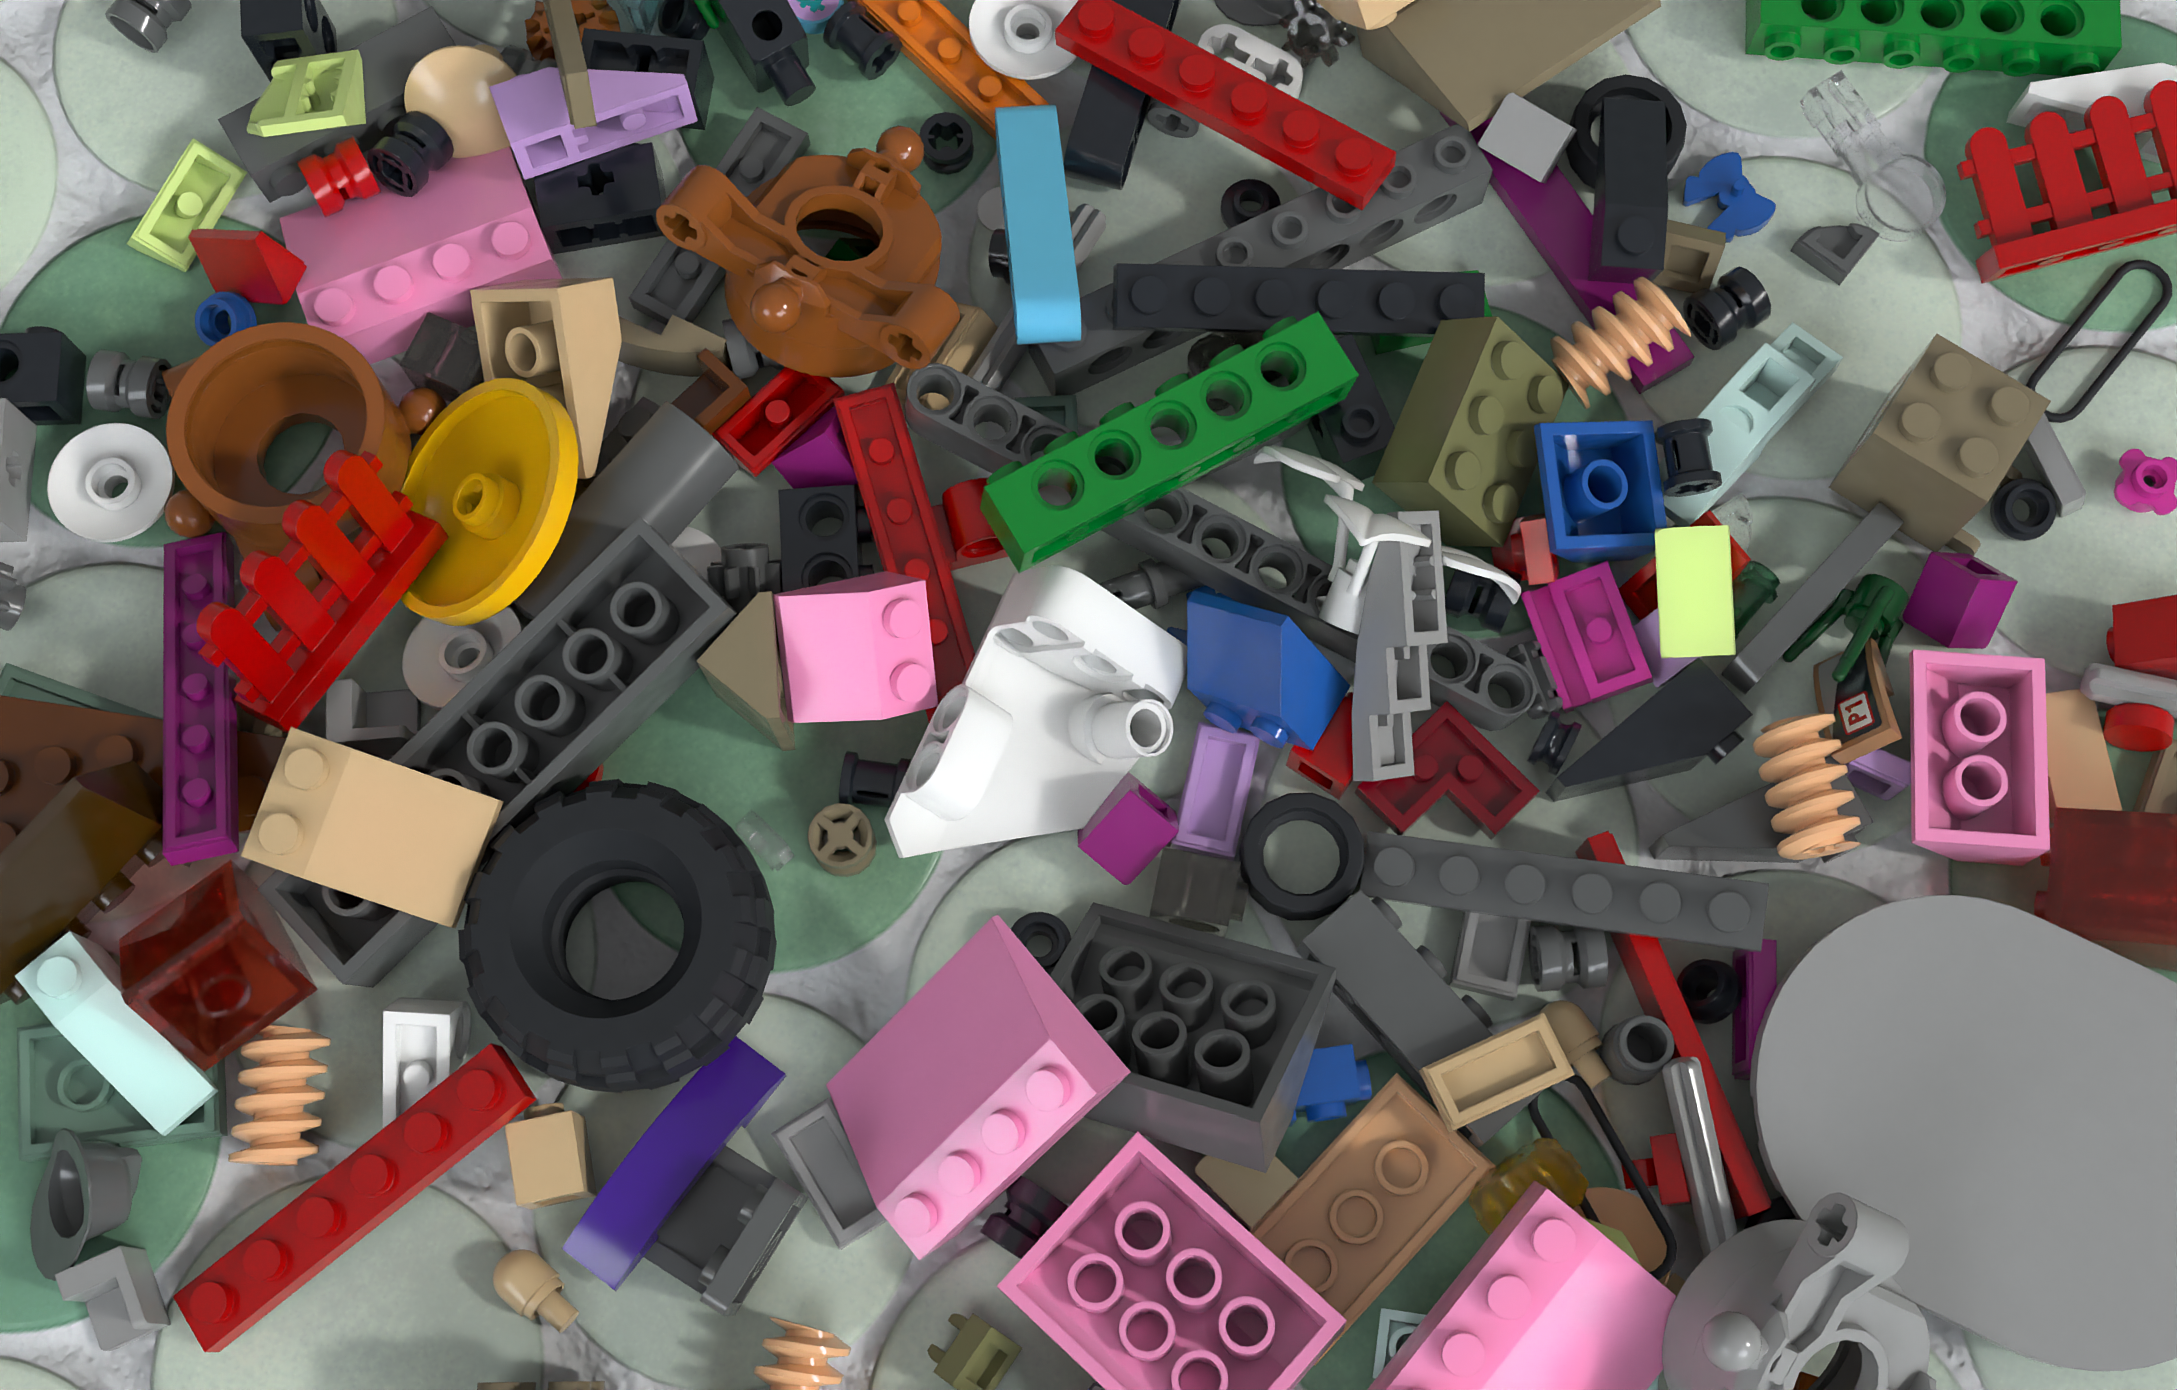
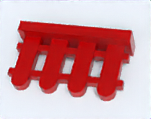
M2161 81L2147 92L2143 103L2146 114L2129 118L2127 108L2120 99L2114 96H2103L2087 108L2084 114L2085 130L2069 134L2065 120L2059 114L2048 111L2038 114L2027 124L2024 131L2026 142L2024 146L2009 149L2004 134L1992 127L1981 128L1968 139L1965 145L1967 160L1960 162L1956 167L1960 180L1972 178L1984 218V220L1977 221L1973 225L1977 239L1989 237L1992 246L1975 261L1982 284L2177 233L2176 81ZM2151 131L2163 173L2146 177L2134 135ZM2091 147L2103 189L2086 193L2074 151ZM2031 162L2043 204L2026 208L2014 166ZM2166 190L2169 191L2171 200L2154 204L2152 194ZM2105 206L2109 207L2110 216L2094 220L2091 210ZM2049 222L2051 231L2037 235L2033 234L2031 225Z
M347 450L334 452L327 459L324 466V480L332 490L319 506L304 499L292 502L285 510L282 518L283 531L291 541L278 556L264 550L251 552L244 559L240 567V580L249 592L235 608L222 602L208 604L200 612L197 619V632L206 642L198 654L207 663L217 668L224 661L241 679L233 689L238 694L234 700L246 713L286 733H289L291 727L298 728L449 538L439 522L409 510L413 503L407 495L396 490L392 494L388 491L376 475L383 467L382 462L376 455L364 451L361 456ZM347 510L363 528L352 543L336 525ZM306 560L311 563L323 578L312 593L308 591L295 575ZM265 610L282 627V630L270 644L253 627V624Z

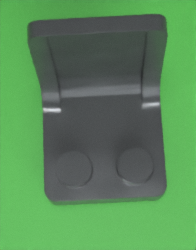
M725 1146L658 1230L657 1234L660 1237L644 1255V1258L702 1294L700 1301L721 1315H736L809 1197Z

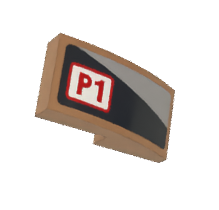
M1872 638L1868 639L1853 667H1851L1847 676L1841 682L1834 681L1832 673L1844 651L1813 666L1814 689L1819 713L1834 714L1836 722L1823 729L1825 738L1839 739L1841 741L1842 747L1830 754L1841 765L1902 738L1889 701V697L1895 694L1878 645Z

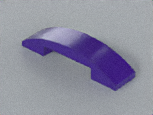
M737 1036L729 1043L728 1046L730 1048L707 1066L703 1065L655 1119L603 1186L562 1248L615 1291L618 1290L660 1237L657 1234L658 1230L741 1126L743 1128L747 1127L786 1077L783 1071Z

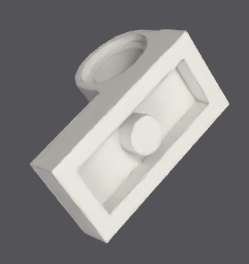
M400 997L383 1010V1128L454 1073L463 1063L469 1048L472 1024L471 1010L467 1001Z

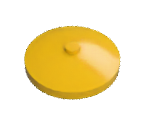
M499 378L486 381L469 389L452 401L435 418L419 439L409 456L406 477L400 492L407 495L413 503L409 510L439 522L449 538L400 598L404 605L413 612L450 626H466L484 621L499 613L517 599L533 582L550 558L561 537L572 507L579 463L578 444L573 423L566 409L554 396L526 381L515 378Z

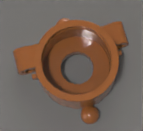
M899 125L888 128L881 133L876 144V152L866 148L852 149L847 157L839 155L798 157L784 166L776 177L761 184L747 197L719 170L707 165H697L687 173L657 209V224L670 241L726 269L725 299L736 327L757 350L787 368L814 376L837 378L870 374L884 369L895 362L909 369L920 370L929 364L960 320V311L956 302L948 293L935 286L940 267L942 234L934 212L920 195L922 185L911 175V172L919 167L924 157V145L921 137L912 128ZM809 229L840 231L862 239H870L878 248L867 257L854 261H834L817 255L804 245L797 231Z
M276 322L261 324L238 331L214 344L202 355L162 372L165 385L172 397L166 425L168 452L179 479L187 488L178 491L169 498L164 508L166 523L174 533L187 538L201 537L210 531L215 520H217L231 536H234L243 560L256 550H264L278 556L291 541L282 528V518L287 507L299 499L307 500L319 506L332 490L326 484L317 491L299 495L284 493L271 486L266 479L264 462L267 449L277 435L293 425L306 422L328 425L342 435L345 450L359 456L364 451H367L379 458L383 467L376 475L392 494L395 490L400 492L406 477L409 456L412 452L410 434L414 433L422 436L435 418L447 407L446 401L438 392L425 387L411 389L404 394L397 406L364 356L346 340L325 329L302 323ZM348 510L336 523L345 536L360 527ZM308 560L295 573L296 577L310 593L313 592L323 579ZM265 610L264 614L276 632H280L282 627Z

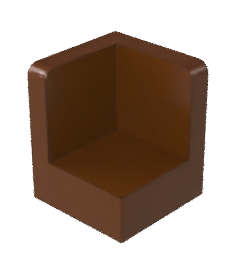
M704 348L696 356L703 374L671 404L688 415L712 436V433L751 398L748 387L707 348Z

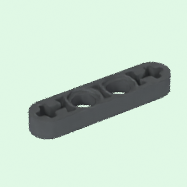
M1879 502L1734 658L1721 675L1746 695L1898 530L1904 521L1882 502Z

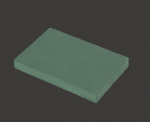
M210 1002L154 1010L219 1090L166 1136L161 1135L52 1023L17 1028L19 1160L25 1162L49 1160L56 1134L63 1128L72 1130L80 1141H105L115 1144L117 1147L131 1148L228 1136L223 1005Z

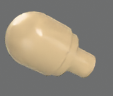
M1559 1000L1543 1007L1538 1015L1545 1014L1570 1066L1576 1068L1590 1089L1595 1088L1613 1075L1596 1052L1603 1044L1598 1038L1600 1033L1578 1005L1569 1001Z
M525 1249L514 1250L504 1255L497 1263L493 1273L494 1288L498 1295L520 1316L525 1315L530 1320H534L541 1315L561 1333L572 1324L579 1314V1311L560 1295L565 1285L559 1279L560 1274L535 1252Z

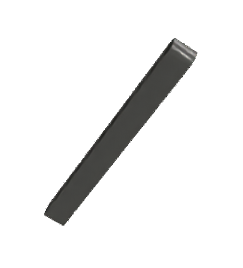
M930 363L920 370L916 369L910 376L907 384L905 419L911 430L926 440L992 474L1014 461H1020L1023 466L1033 461L1031 458L1032 454L1043 451L1052 441L1073 431L952 367L940 363ZM927 393H938L947 398L950 404L941 410H931L920 404L918 399ZM982 422L997 423L1004 429L1006 435L1000 439L989 440L980 436L976 432L975 427ZM1103 456L1095 460L1098 468L1106 474L1121 475L1127 472L1124 464L1115 457ZM1049 485L1039 490L1040 496L1049 504L1059 506L1071 501L1068 492L1059 486ZM1180 487L1101 530L1239 603L1289 616L1308 639L1354 663L1356 662L1358 634L1336 627L1319 618L1320 611L1316 605L1315 598L1327 596L1332 585V581L1327 579L1332 565ZM1150 509L1163 510L1172 517L1175 526L1169 529L1156 528L1147 521L1144 512ZM1206 538L1219 539L1227 545L1231 556L1225 559L1211 557L1205 552L1201 541ZM1263 567L1277 569L1286 579L1287 587L1275 589L1267 586L1261 580L1258 569ZM1447 626L1448 643L1427 645L1430 702L1438 707H1441L1448 701L1471 724L1488 731H1497L1511 725L1534 703L1537 692L1535 680L1530 671L1520 663ZM1441 655L1446 657L1454 667L1455 677L1448 679L1437 674L1431 666L1430 656ZM1488 684L1499 685L1508 692L1511 698V708H1502L1492 702L1488 694Z

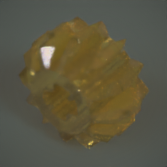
M1537 1138L1531 1144L1523 1145L1510 1156H1505L1502 1162L1489 1169V1173L1476 1182L1468 1203L1477 1214L1475 1218L1489 1235L1493 1233L1534 1180L1549 1189L1572 1209L1582 1203L1589 1182L1580 1171L1581 1165L1569 1150H1564L1557 1139Z

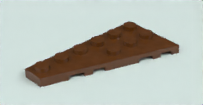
M0 695V854L75 776L134 760L163 789V719ZM237 731L239 835L250 833L287 738Z

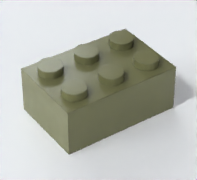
M1498 316L1441 320L1372 483L1405 511L1439 510L1441 541L1446 546L1503 547L1538 463L1534 426L1539 423H1554L1569 384Z

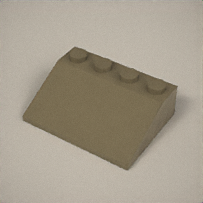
M1414 0L1397 11L1396 18L1389 24L1373 30H1365L1356 26L1362 55L1366 60L1470 132L1496 114L1508 93H1515L1520 97L1525 96L1661 7V1Z

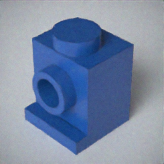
M1353 1044L1313 1050L1294 1114L1288 1127H1292L1296 1122V1113L1306 1111L1307 1122L1334 1120L1347 1116L1345 1106L1355 1105L1357 1101L1372 1098L1367 1062L1365 1059L1355 1061Z

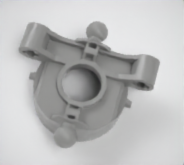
M1837 1192L1828 1194L1820 1199L1811 1210L1807 1222L1801 1220H1776L1758 1224L1741 1231L1720 1244L1701 1261L1679 1291L1668 1316L1662 1345L1663 1372L1668 1389L1793 1390L1799 1372L1812 1355L1828 1344L1840 1342L1826 1369L1807 1390H1936V1380L1927 1374L1930 1342L1926 1319L1917 1305L1907 1298L1901 1286L1892 1277L1904 1264L1909 1251V1236L1906 1227L1900 1220L1857 1199Z

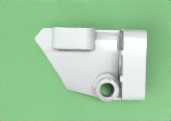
M1051 565L1025 570L1020 574L1018 572L1014 573L962 684L951 689L936 708L884 819L898 857L906 858L978 844L1083 829L1140 757L1157 756L1164 752L1171 743L1173 721L1168 709L1172 708L1187 674V646L1092 579L1076 570L1059 565ZM1130 723L1132 724L1133 730L1132 736L1130 733Z

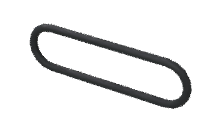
M2134 260L2126 262L2118 268L2030 376L2026 386L2035 391V387L2041 377L2126 273L2134 269H2145L2154 273L2160 279L2163 286V295L2160 301L2071 410L2061 414L2045 410L2044 413L2049 422L2062 423L2077 417L2167 307L2172 297V283L2168 274L2159 265L2146 260Z
M1575 1074L1564 1081L1574 1084L1581 1091L1664 1237L1667 1246L1666 1257L1657 1269L1649 1272L1657 1280H1660L1671 1270L1676 1260L1677 1243L1674 1234L1590 1087L1580 1076ZM1538 1095L1528 1104L1531 1119L1585 1217L1600 1223L1540 1115Z

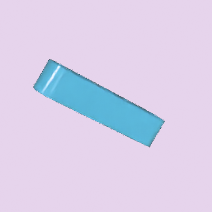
M1056 105L995 107L996 148L1017 345L1080 341V297Z

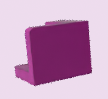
M835 407L829 409L771 462L793 489L858 484Z
M1931 552L1902 618L1904 622L1947 648L1984 649L1990 643L2018 581L1971 554Z
M1128 772L1083 829H1078V847L1123 885H1129L1179 832L1177 812Z

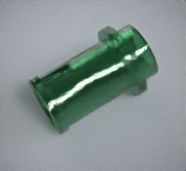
M1750 561L1732 582L1735 641L1739 637L1738 634L1764 603L1772 604L1778 597L1776 592L1777 587L1780 585L1778 577L1769 568L1756 561Z

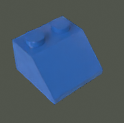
M1653 420L1539 423L1535 425L1534 433L1550 552L1574 563L1631 561L1655 551V529L1667 528Z
M1193 590L1187 600V688L1206 707L1203 715L1211 723L1230 733H1237L1239 728L1251 731L1263 742L1276 748H1283L1287 742L1313 751L1351 685L1289 616Z

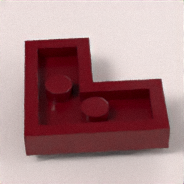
M1446 701L1412 734L1414 775L1379 781H1363L1357 786L1354 793L1394 833L1402 836L1446 795L1492 840L1537 796L1540 790Z

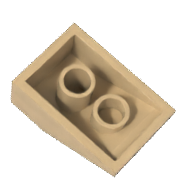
M613 277L526 279L470 290L484 382L499 378H515L526 381L554 396L568 412L576 433L579 459L577 479L594 477L622 343Z
M291 727L241 856L294 876L451 928H456L466 903L464 901L465 895L474 874L478 871L504 801Z

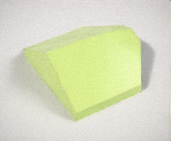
M359 50L278 60L271 70L273 79L251 111L247 132L268 137L366 124L363 67Z

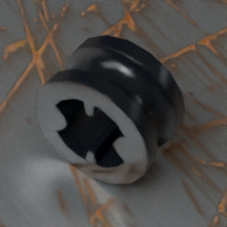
M943 112L931 116L922 125L919 136L924 145L923 161L931 170L949 175L958 173L969 165L974 153L973 134L971 126L963 117L956 113ZM954 136L957 137V149L953 150L945 146L939 151L937 150L936 139L938 137L946 141L951 140Z
M1552 710L1531 749L1527 762L1533 765L1539 761L1545 762L1549 766L1548 772L1556 776L1565 762L1582 724L1574 721L1572 724L1566 725L1560 721V714Z

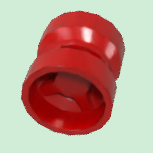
M353 136L336 143L334 151L324 158L311 154L296 161L325 218L342 211L345 200L358 197L366 200L381 193Z

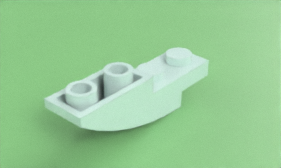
M1793 322L1771 345L1765 343L1697 417L1709 419L1712 422L1713 432L1708 436L1713 470L1721 473L1722 485L1714 490L1697 495L1683 497L1667 496L1664 494L1663 482L1668 479L1664 457L1659 463L1666 516L1680 527H1689L1703 513L1708 511L1758 459L1766 443L1832 376L1843 357Z

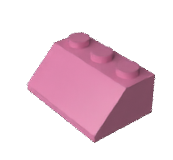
M1913 649L1909 653L1912 843L1955 861L2023 866L2049 851L2045 659Z

